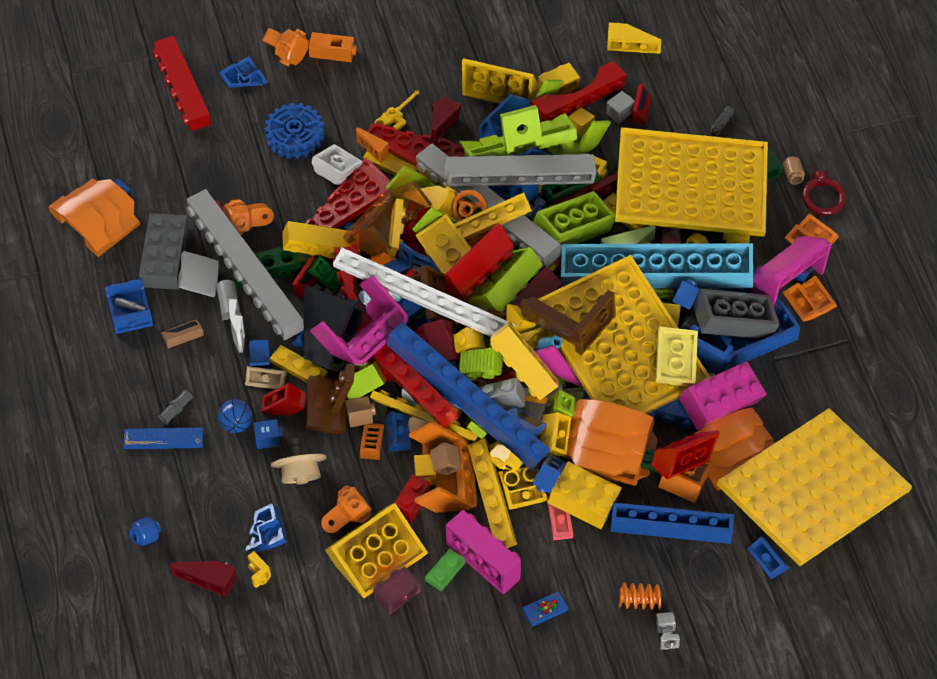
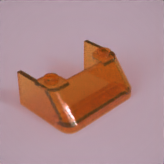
M415 181L381 195L346 232L343 238L348 244L352 246L357 245L359 250L368 255L380 257L392 249L387 240L389 239L392 207L396 198L403 199V207L406 208L405 216L402 218L401 223L415 220L418 217L417 213L422 209L430 207L432 203Z

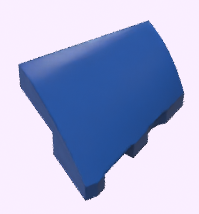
M249 56L219 72L220 79L228 88L268 84L260 69H257Z
M271 503L255 511L254 524L250 530L252 538L250 545H246V551L248 553L258 552L286 543L287 538L280 509Z

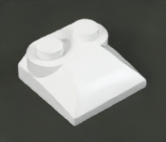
M335 144L313 156L311 162L314 171L318 175L323 176L335 185L342 184L348 175L363 164L360 159Z

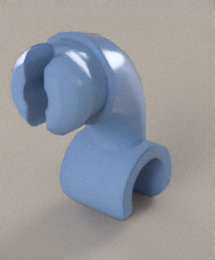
M540 197L537 198L534 202V207L530 205L532 211L527 213V215L532 218L534 209L539 205L546 208V201Z

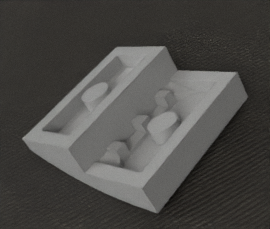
M183 251L180 256L181 270L178 273L179 288L214 297L218 281V260Z

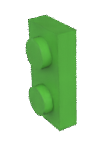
M449 548L425 576V581L442 591L466 563V559Z

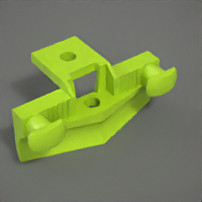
M536 105L500 114L503 131L502 137L492 135L480 138V141H459L466 157L521 155L526 153L531 147L543 149L559 145V149H555L556 155H578L582 150L579 144L574 143V140H577L576 128L566 113L559 115L551 121L548 120L540 123ZM519 125H526L524 130L517 131Z

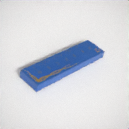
M203 428L124 429L123 446L124 449L203 448Z

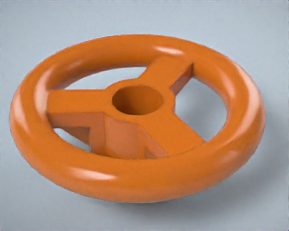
M464 190L455 196L452 202V213L455 219L462 221L464 219L460 215L466 219L473 215L476 208L482 206V211L488 209L487 203L479 192ZM471 195L479 201L476 203L466 202L462 197ZM467 206L470 207V212L467 211Z

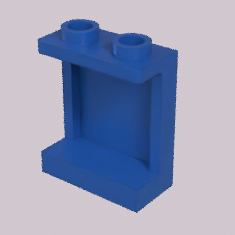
M142 279L130 280L129 282L112 284L105 287L116 334L153 326ZM117 297L144 306L148 310L132 311L115 305V300Z
M693 324L689 330L698 331L697 357L707 373L717 375L731 369L733 366L731 362L734 358V354H732L733 346L729 345L725 351H721L699 339L700 328Z

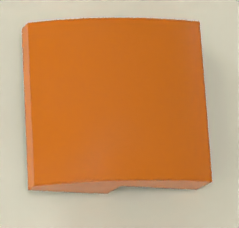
M809 213L799 225L796 224L785 239L793 244L800 236L824 238L832 245L839 236Z
M816 276L801 285L798 282L783 292V295L803 322L814 319L837 307L835 301Z

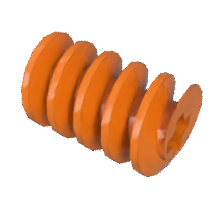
M623 582L619 592V608H621L622 603H625L626 609H628L630 604L633 603L634 609H637L639 603H641L644 610L647 604H649L651 610L657 604L660 610L661 590L659 585L656 584L652 590L651 584H647L646 589H644L643 584L640 583L636 589L635 584L631 583L628 589L627 584Z

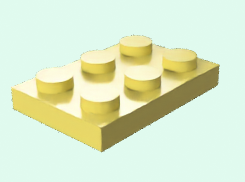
M659 326L655 383L689 387L695 385L698 331Z

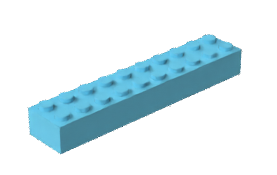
M562 244V286L575 282L631 255L652 288H679L682 280L686 282L687 279L698 283L697 288H753V244Z

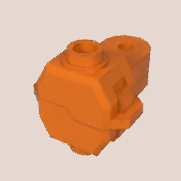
M268 28L262 39L263 42L275 48V55L280 58L279 62L288 67L290 64L296 66L303 59L309 45V40L305 37L306 33L299 29H296V31L288 29L281 34Z
M235 199L223 206V213L240 235L248 232L252 227L268 225L274 218L273 211L264 203L246 205L241 199Z
M344 486L338 491L337 506L322 518V528L328 533H334L349 521L364 523L371 517V507L355 487ZM333 520L334 525H330L329 521Z

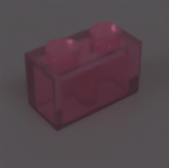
M404 566L400 570L393 571L384 582L380 581L373 589L374 600L390 615L421 592L420 582Z

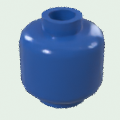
M146 517L133 522L129 534L135 544L145 546L158 540L161 528L157 521Z

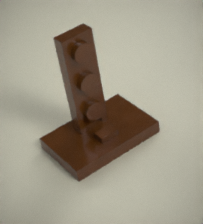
M346 364L344 370L340 371L339 380L309 375L307 379L306 402L307 430L344 435L346 430L345 400L354 383V364Z

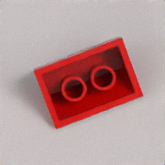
M718 430L699 432L687 436L680 441H675L666 447H661L655 451L651 465L668 480L705 464L711 458L720 432Z

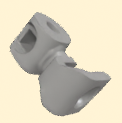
M673 612L656 614L657 631L662 633L660 650L679 648V635L673 634L676 628Z

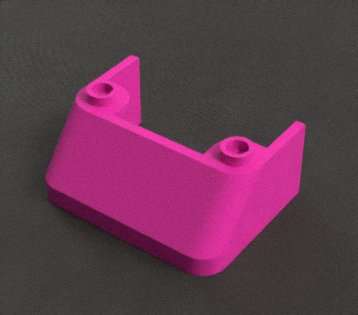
M798 237L783 252L764 266L756 268L753 273V288H751L750 293L770 295L775 308L779 289L811 266L820 275L824 274L831 243L824 238Z
M374 275L359 284L372 299L366 305V314L372 321L351 341L346 343L343 338L336 336L324 321L310 330L330 354L354 365L365 363L388 341L389 334L402 322L406 324L408 320L407 313Z

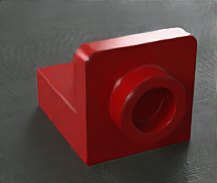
M406 217L401 222L404 223L401 236L408 243L418 240L415 236L418 233L413 231L416 223L410 217Z

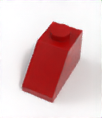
M287 383L263 396L261 413L291 416L304 409L306 392Z

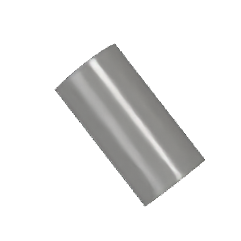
M231 280L220 281L217 284L216 290L222 320L230 319L229 299H237L239 316H241L235 283Z

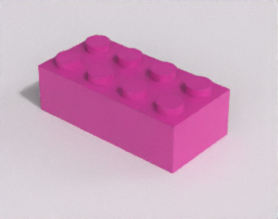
M744 362L688 387L678 398L698 431L723 416L757 404L767 394L749 363Z
M462 510L446 524V544L454 552L465 558L472 568L503 595L520 580L521 559L519 555L507 549L505 543L500 539H496L487 527H482L472 514H467Z

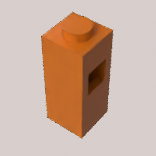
M312 32L309 42V57L352 62L353 55L356 56L357 45H354V37Z

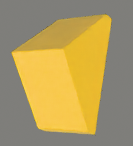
M507 304L506 321L515 324L520 334L532 331L537 323L523 316L518 306Z

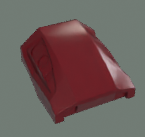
M441 319L426 323L415 331L419 337L448 362L460 360V353H457L455 350L453 337L455 331L452 321Z

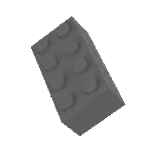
M149 214L139 272L144 288L179 290L180 256L186 249L189 230L187 215Z
M701 289L692 304L702 334L765 339L772 336L779 326L770 295Z

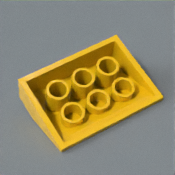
M463 58L462 95L499 104L510 94L529 100H534L536 97L537 81L533 74Z
M395 503L388 505L325 549L338 570L363 599L428 554Z

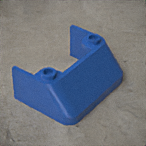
M510 94L481 123L479 127L480 138L492 135L502 137L503 131L500 114L530 107L532 100ZM524 124L519 125L517 131H521ZM531 147L525 154L513 156L553 154Z

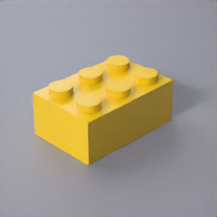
M568 461L551 491L548 504L602 529L613 509V503L617 502L622 487Z

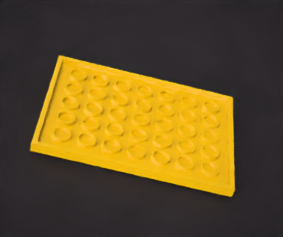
M621 127L615 222L765 237L768 142Z
M629 255L538 300L579 323L596 304L597 299L601 295H604L607 290L615 293V318L583 355L575 352V345L561 338L562 345L559 349L591 400L614 403L648 414L678 399V396L689 386L655 383L659 326L679 328L633 257ZM548 330L551 337L557 336L556 334ZM698 357L696 360L695 384L710 378Z
M830 408L734 469L717 482V485L799 566L901 498L912 488L896 470Z

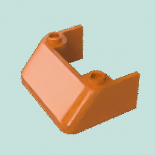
M434 421L409 433V437L422 443L423 455L431 454L430 450L437 447L440 443L446 442L457 446L462 467L448 476L436 473V488L415 498V503L435 513L466 511L476 507L475 475L468 445H470L468 440Z

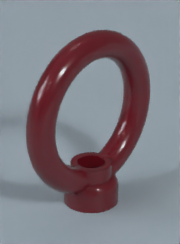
M820 170L813 173V179L804 186L802 199L805 206L813 213L830 216L838 213L844 207L846 193L840 183L828 178L826 171ZM829 185L837 191L839 195L838 203L831 208H820L811 201L810 191L814 186L823 187Z

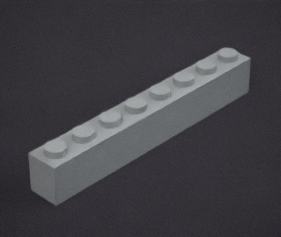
M593 154L446 157L444 167L447 186L594 183L596 176Z

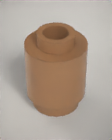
M793 156L786 158L782 166L787 180L793 185L801 183L804 180L805 173L800 159Z

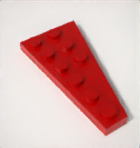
M373 123L367 130V132L388 142L390 154L417 167L416 155L430 145V135H415L412 131L402 132L396 130L395 127ZM439 138L433 144L449 157H466L462 145L452 143L451 140Z
M365 158L362 161L361 167L359 169L356 168L352 172L353 175L348 180L343 181L329 196L327 203L316 210L317 214L312 219H308L304 224L335 229L340 228L392 195L393 192L386 189L391 180L368 158Z

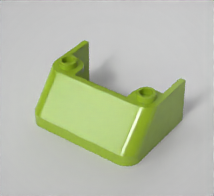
M545 80L534 100L545 94L556 95L564 81ZM609 120L593 121L581 139L574 140V143L579 144L582 148L578 155L587 154L598 145L611 124ZM559 145L547 147V149L556 155L555 149H559Z
M404 165L386 186V189L399 195L404 200L403 205L409 209V201L411 199L404 195L405 191L440 185ZM431 207L415 225L413 231L416 233L421 232L445 214ZM453 214L451 215V217L448 216L453 222V224L459 222L457 219L454 218Z

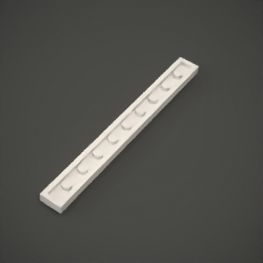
M341 248L333 262V267L362 280H366L374 275L387 291L490 337L508 323L504 319L344 248Z

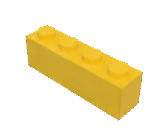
M291 221L287 222L283 230V250L293 253L299 252L333 258L336 257L335 249L357 245L359 253L361 252L360 232Z
M508 322L491 336L490 344L492 348L503 355L505 364L508 367H513L516 371V377L521 382L524 381L527 384V389L533 397L537 396L541 400L558 387L559 380L511 322Z

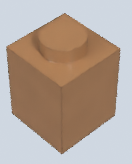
M368 396L345 400L350 427L373 423L372 415H376L374 403L370 404Z
M444 442L430 450L434 472L448 476L462 468L457 446Z

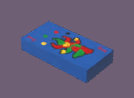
M558 591L522 607V611L531 627L567 612L568 607Z

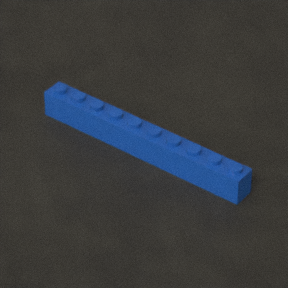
M402 322L389 334L386 344L500 444L509 449L530 470L534 472L546 460L550 449L406 324Z

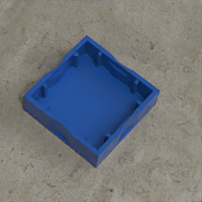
M718 288L716 290L750 293L751 288ZM778 296L774 309L779 326L772 336L763 339L710 334L719 350L725 351L729 345L733 346L732 354H734V358L731 362L732 368L798 340L800 326Z

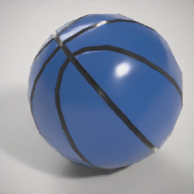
M231 399L220 407L218 421L225 431L240 433L251 424L252 411L244 401Z

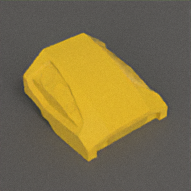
M527 466L521 467L516 471L498 472L509 510L548 501L546 493L539 491L533 485L539 468L534 472Z

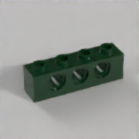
M283 247L254 253L273 279L299 274L307 262L305 253H293L283 250ZM230 268L235 288L243 287L242 282H238L235 279L233 270Z

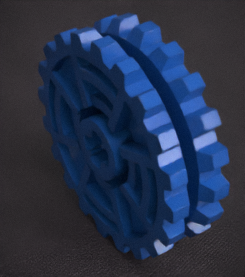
M290 103V106L284 104L281 109H274V114L270 113L268 115L269 120L265 121V126H267L265 127L266 140H268L267 145L271 147L273 153L278 152L279 157L283 155L286 156V159L295 157V160L299 159L300 156L306 158L309 153L314 154L316 148L320 149V142H324L323 135H325L323 129L324 122H321L322 116L318 115L316 109L312 110L309 105L304 107L303 103L298 105Z

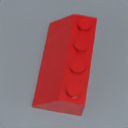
M496 224L446 273L444 289L454 298L461 301L464 299L468 300L478 286L482 287L486 283L487 277L490 274L494 275L499 270L500 264L503 261L507 262L513 256L514 245L501 224Z

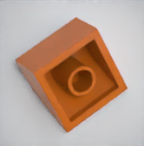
M707 462L668 480L662 476L658 487L695 503L713 463Z

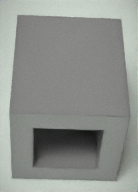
M621 91L606 103V114L619 124L633 113L635 101L630 95Z

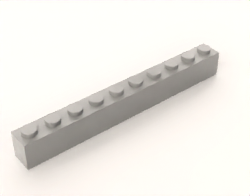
M430 144L416 155V166L421 173L427 174L434 183H438L442 188L447 186L444 167L446 157L449 156L435 145ZM448 186L456 191L455 195L464 190L479 192L485 198L487 208L505 201L487 186ZM471 195L462 197L466 202L476 203L479 201ZM482 206L476 208L474 213L482 212ZM524 215L502 224L511 242L519 247V249L531 247L543 263L542 266L544 268L551 265L562 255L561 244Z
M205 189L187 198L188 207H186L188 215L194 217L199 230L203 229L207 241L214 244L216 253L219 256L222 255L227 268L233 270L235 279L238 282H242L246 294L251 295L255 306L263 311L265 320L272 323L274 332L277 335H281L283 340H286L303 331L302 317L209 192Z

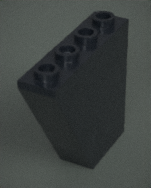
M314 284L313 287L306 285L304 288V359L338 373L341 370L343 371L346 361L330 354L310 330L324 321L336 336L343 338L348 343L356 336L366 308L359 306V301L339 293L336 297V292L328 289L325 290L321 286Z

